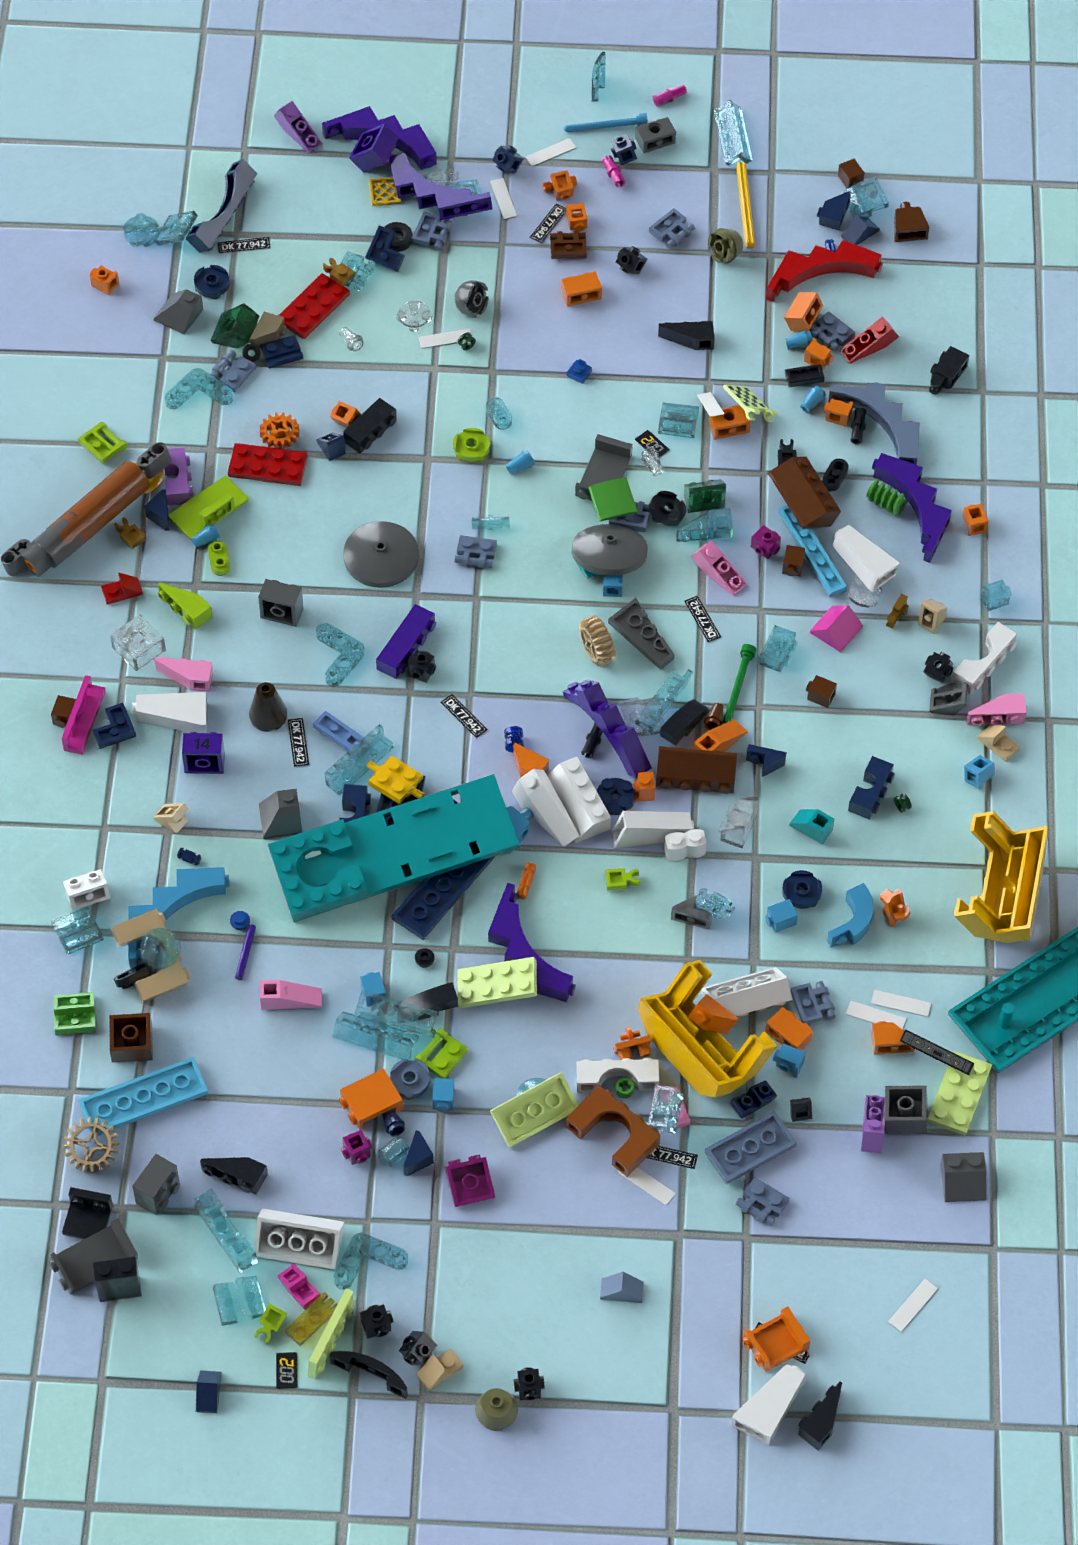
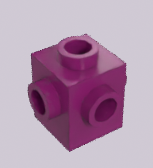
M763 525L752 535L751 548L758 555L769 559L772 555H776L779 552L781 537L777 532Z
M362 1130L342 1138L343 1148H341L345 1160L349 1159L351 1165L364 1163L371 1157L370 1149H372V1144L368 1137L365 1138Z

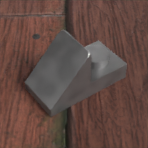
M693 896L672 907L671 920L709 930L712 913L704 909H695L697 896Z

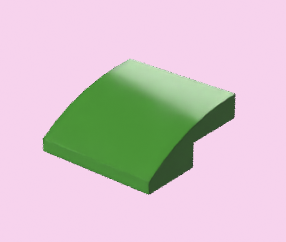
M627 478L609 480L588 487L599 521L615 520L619 516L635 515L638 512Z
M94 992L54 995L55 1036L96 1032Z

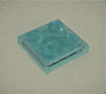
M195 211L169 215L154 242L157 245L184 241L190 228L194 226L198 215Z

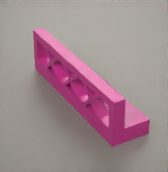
M85 675L61 738L64 751L80 755L84 752L106 692L105 687L92 685L91 676Z

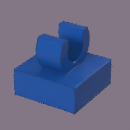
M582 359L576 360L567 371V377L583 384L592 372V367L587 365L586 361Z

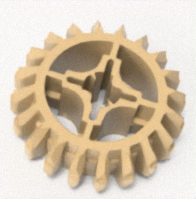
M596 615L586 617L580 621L579 636L592 662L598 667L606 666L613 662L616 657L615 646L605 623Z
M88 1117V1123L85 1124L82 1118L80 1119V1127L76 1123L72 1124L76 1128L74 1132L71 1129L67 1130L72 1136L71 1138L64 1137L65 1141L70 1142L63 1145L64 1149H70V1151L65 1153V1156H73L69 1163L73 1164L77 1161L75 1168L79 1169L83 1165L82 1171L85 1173L88 1167H90L91 1173H95V1166L98 1167L99 1171H103L101 1164L104 1163L109 1167L110 1164L107 1160L110 1158L112 1161H115L116 1159L111 1153H119L118 1149L113 1148V1146L120 1144L119 1141H113L114 1138L118 1137V1134H110L114 1127L110 1126L106 1129L108 1124L106 1120L99 1125L100 1118L97 1117L95 1123H92V1117ZM92 1128L89 1137L85 1139L77 1138L82 1131ZM99 1130L106 1134L108 1146L98 1142ZM94 1139V1143L100 1147H92L90 1151L87 1150L89 1147L84 1143H90ZM75 1144L84 1147V1161L77 1156ZM95 1152H106L101 1159L90 1162Z

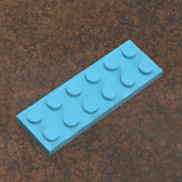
M194 1057L81 1098L78 1102L86 1123H88V1117H92V1123H95V1119L98 1117L100 1118L99 1125L106 1120L108 1122L106 1129L110 1126L117 1129L208 1094V1089ZM101 1130L98 1131V1135H101V1134L104 1133V1132L101 1131Z

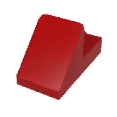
M118 573L119 581L101 586L107 605L143 595L138 578L123 573Z

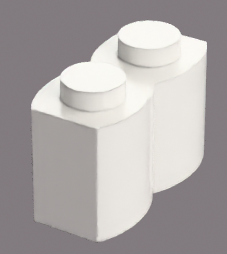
M694 829L686 833L675 832L666 835L664 850L667 860L680 861L686 857L699 858L706 854L704 830Z

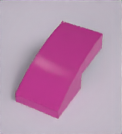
M292 1264L277 1275L284 1287L304 1310L321 1299L320 1293L309 1283L306 1275L295 1264Z

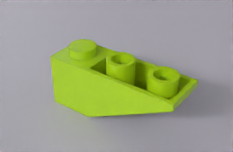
M158 583L159 598L163 602L166 601L174 613L182 616L185 624L197 629L213 617L212 607L199 594L164 583Z

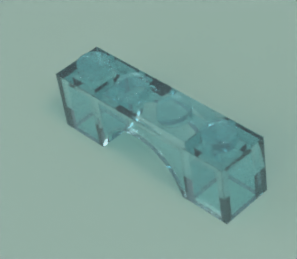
M211 1188L194 1198L196 1211L238 1272L241 1273L256 1264V1251L247 1238L242 1236L234 1227L222 1202Z

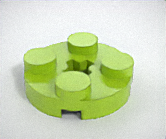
M466 428L459 435L458 433L455 435L453 450L459 460L482 462L490 451V439L481 429ZM473 442L475 446L469 447L467 445H470V443Z

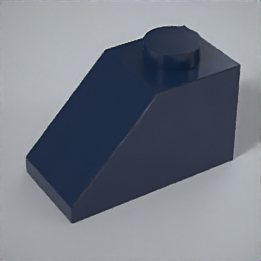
M847 191L824 202L823 207H819L817 213L819 225L840 230L851 202V192Z

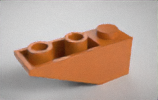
M732 720L707 731L694 742L693 749L725 752L745 736L748 731L736 720Z

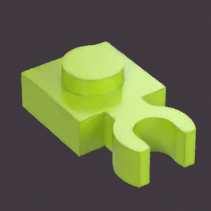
M625 868L605 870L607 891L627 889V884L639 886L640 879L632 878L639 876V870L633 869L629 873H625Z
M269 1303L258 1322L263 1327L255 1332L254 1338L257 1339L260 1333L266 1334L264 1343L267 1344L271 1338V1330L277 1333L288 1313Z

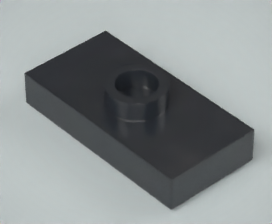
M821 364L785 369V377L789 388L821 383L825 380Z

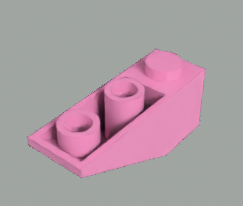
M712 540L690 556L705 574L733 596L747 585Z
M155 657V667L160 673L190 690L210 692L213 677L212 662L205 660L194 661L184 658Z
M1024 693L1004 694L969 711L966 724L979 726L982 724L1018 725L1024 723L1026 718Z
M283 980L260 981L261 1010L322 1008V988Z

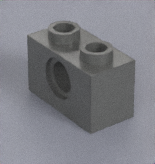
M666 117L636 127L635 139L644 154L675 144L676 130L669 118Z

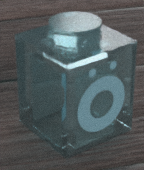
M1002 579L982 586L980 598L986 609L991 611L1009 605L1012 593L1010 587L1006 586Z

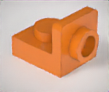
M568 170L550 175L556 201L567 200L573 196L574 187Z

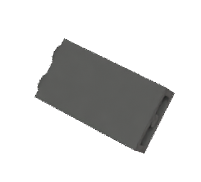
M597 434L595 449L581 482H577L575 485V496L593 501L589 486L623 478L632 457L633 444Z
M117 1218L110 1223V1226L57 1254L55 1252L51 1253L49 1264L54 1273L58 1271L61 1277L59 1282L63 1290H68L72 1294L95 1282L93 1262L134 1256L137 1259L138 1253L120 1220Z

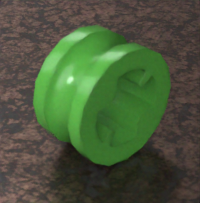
M629 1078L619 1079L616 1083V1094L620 1098L631 1097L634 1092L633 1081ZM623 1085H627V1091H622Z

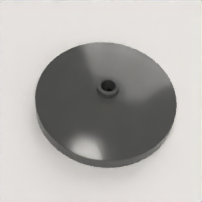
M377 521L365 524L351 533L345 542L343 557L347 571L355 580L367 586L381 588L394 586L406 580L416 569L419 550L414 536L406 528L392 522Z
M601 524L588 527L579 532L572 543V555L576 563L585 570L595 574L606 576L628 574L640 568L647 559L648 546L645 539L635 530L621 525Z

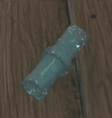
M493 515L481 518L472 517V530L510 528V517H493Z

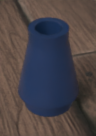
M393 1109L381 1114L386 1133L396 1137L404 1132L405 1123Z

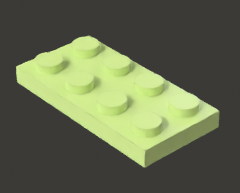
M534 957L458 969L457 997L459 1008L537 996V963Z
M954 1051L953 1053L973 1062L974 1066L969 1076L950 1066L947 1067L927 1123L966 1136L993 1064Z
M559 1072L490 1110V1113L507 1146L512 1147L570 1115L579 1105L563 1073Z
M346 1288L309 1359V1377L316 1379L318 1373H323L327 1362H325L327 1356L335 1350V1341L337 1337L340 1338L345 1330L346 1319L350 1320L354 1312V1291Z

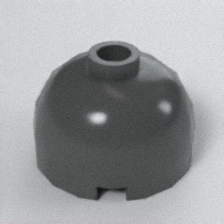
M470 280L458 287L455 293V304L461 313L474 318L477 317L478 313L479 315L484 313L489 301V296H486L488 288L485 283Z

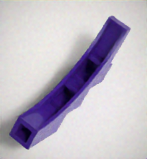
M585 680L582 683L574 682L567 686L568 689L562 691L565 699L578 705L598 725L613 746L629 776L637 778L638 773L647 772L652 769L634 727L625 725L617 705L608 703L599 682L593 680Z

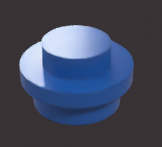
M236 911L230 917V924L236 930H244L250 923V917L244 911Z

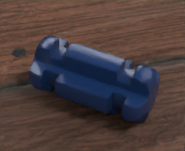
M183 847L177 853L179 859L183 858L182 860L188 863H195V866L199 865L201 861L200 854L196 855L195 852L188 849L184 850Z

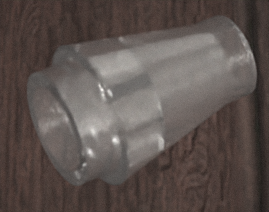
M343 327L339 331V335L349 350L358 351L362 348L363 339L360 335L349 330L347 327Z
M653 447L644 450L641 453V460L652 472L653 476L662 474L663 469L658 451Z

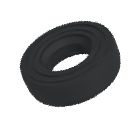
M392 222L385 226V228L401 233L404 236L402 240L392 242L391 250L401 252L410 247L413 234L408 225L402 222Z

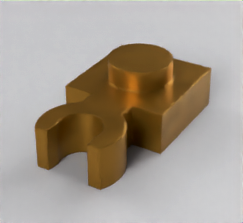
M329 258L330 266L325 263L323 264V270L330 273V278L342 287L355 277V271L344 263L337 265L333 258Z
M122 518L123 526L114 523L115 530L120 533V538L131 549L147 540L146 535L135 524L129 526L126 518Z
M903 594L899 596L892 612L887 617V627L893 629L901 615L907 613L909 605H907L908 596Z

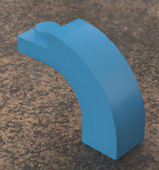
M865 883L847 890L845 901L851 908L854 916L848 923L828 932L827 942L830 947L842 945L847 940L854 945L867 934L871 925L874 906L871 893Z

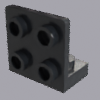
M70 1187L68 1193L70 1206L62 1234L86 1239L105 1229L113 1208L111 1195Z

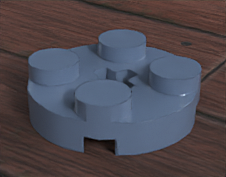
M403 1059L397 1062L390 1072V1080L399 1095L406 1100H412L423 1095L431 1083L428 1067L417 1059H414L415 1061ZM407 1075H408L409 1077L415 1076V1077H414V1081H413V1082H407V1081H406V1076H407Z

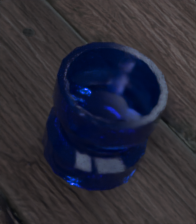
M511 726L504 730L506 751L513 753V745L515 743L524 747V741L522 740L523 729L521 727Z

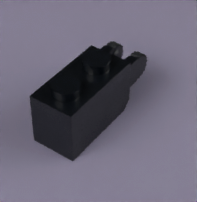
M952 346L947 351H943L939 362L935 363L931 368L930 373H932L929 392L936 395L942 388L951 389L967 368L969 354Z

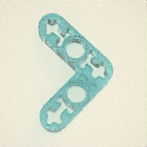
M195 368L166 393L165 404L169 409H177L197 390L202 391L221 405L231 404L234 397L232 389L205 370ZM214 384L216 385V387L214 389H208L207 385ZM183 386H189L190 390L182 391L181 388Z
M321 623L316 628L317 639L341 653L325 672L326 684L336 687L344 681L363 658L364 645L328 623ZM342 638L345 640V643L338 645L335 641ZM348 661L350 662V665L347 667H342L340 665V662Z
M357 1233L352 1237L334 1273V1284L342 1290L350 1288L365 1257L400 1270L408 1265V1253L400 1247L368 1234ZM361 1240H364L365 1245L362 1244L360 1246L358 1253L356 1251L358 1248L357 1242H361ZM377 1247H383L386 1252L379 1256L374 1253V1250ZM401 1255L403 1260L396 1262L395 1257L398 1258ZM349 1257H355L358 1259V1262L351 1266L346 1263V1260ZM346 1269L348 1271L346 1275L347 1280L340 1282V1278L344 1276Z

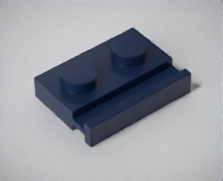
M295 335L260 344L269 369L303 359V353Z

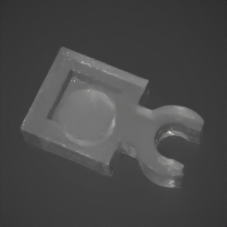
M450 166L444 172L439 169L426 175L425 178L436 184L448 186L450 181H455L459 178V173L451 174L454 172V167Z

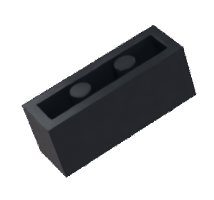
M381 398L377 399L343 431L345 444L359 454L365 449L367 450L377 438L384 434L385 430L396 423V408Z

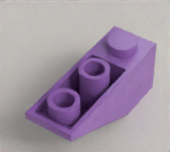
M293 101L281 107L274 115L282 129L308 153L323 144Z
M866 1095L861 1151L882 1154L885 1127V1097Z

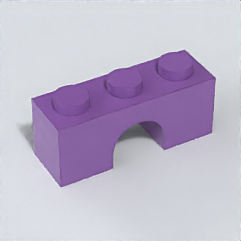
M185 448L168 449L171 462L164 468L165 475H175L177 477L165 480L168 506L184 504L190 500L189 496H193L192 485H188V481H192L191 470H187V466H190V456L186 455Z

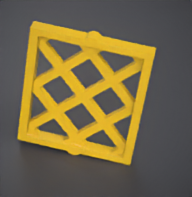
M393 177L369 179L372 206L401 204V198L398 199L394 196L396 194V189L393 186L394 182L391 184L386 182L393 181ZM386 184L388 187L383 189L381 186ZM390 188L395 190L392 194L388 192ZM378 189L383 191L380 195L376 193ZM385 193L389 195L387 199L382 197Z

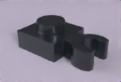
M783 439L780 440V450L777 453L778 466L792 457H797L796 450H793V439H790L789 445H785Z

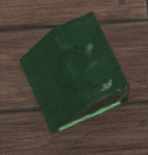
M245 303L221 313L210 341L214 344L237 349L248 345L250 337L258 324L259 315Z
M721 479L684 484V498L688 513L725 508L726 483Z

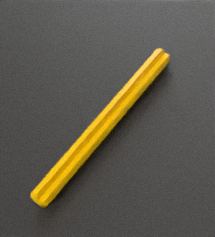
M738 162L736 168L745 246L753 248L755 246L747 168L745 162Z

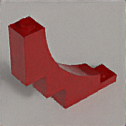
M845 240L841 241L836 252L815 245L809 257L788 250L766 288V300L772 302L775 296H779L781 290L789 292L800 283L824 274L853 273L874 278L876 273H880L882 269V254Z

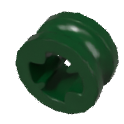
M467 332L458 338L457 343L466 351L475 345L476 340L472 337L471 333Z
M905 793L900 794V797H894L895 806L901 813L905 812L906 809L912 808L911 801Z

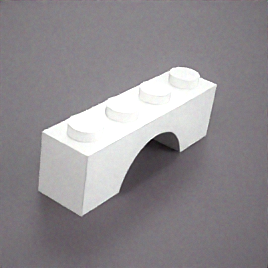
M997 622L986 637L985 645L989 649V655L981 660L964 659L955 669L952 682H967V692L970 694L975 689L978 690L983 684L984 678L991 676L995 666L1004 661L1007 652L1014 650L1017 644L1015 642L1017 633Z
M625 1058L622 1060L603 1059L601 1061L584 1059L576 1061L577 1092H593L604 1081L612 1077L631 1079L638 1091H659L658 1059L644 1058L642 1060H632Z

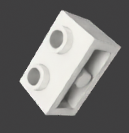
M101 869L63 881L72 911L110 898L108 886Z

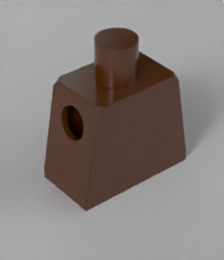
M902 202L900 208L895 210L894 243L928 239L929 225L920 207H911L910 202Z

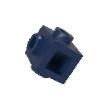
M627 134L611 141L614 147L611 148L614 159L618 157L621 166L637 159L634 151L637 149L633 139H629Z
M500 145L495 151L492 161L497 164L496 167L499 170L516 173L524 158L517 153L518 150L513 146Z

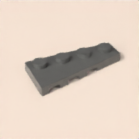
M636 598L608 619V624L660 670L675 659L674 653L664 638L659 635L657 628L648 619L647 613L644 609L642 610Z

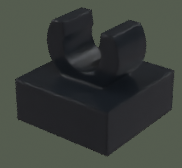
M810 1097L790 1100L792 1122L812 1119V1102Z

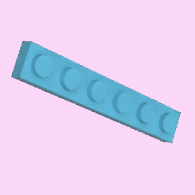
M788 505L779 508L778 514L797 545L805 548V558L829 597L846 591L847 586L813 530L811 528L802 529Z

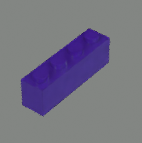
M415 604L376 658V669L397 679L400 673L403 674L407 668L409 657L411 655L414 656L419 646L425 643L428 633L435 629V613Z

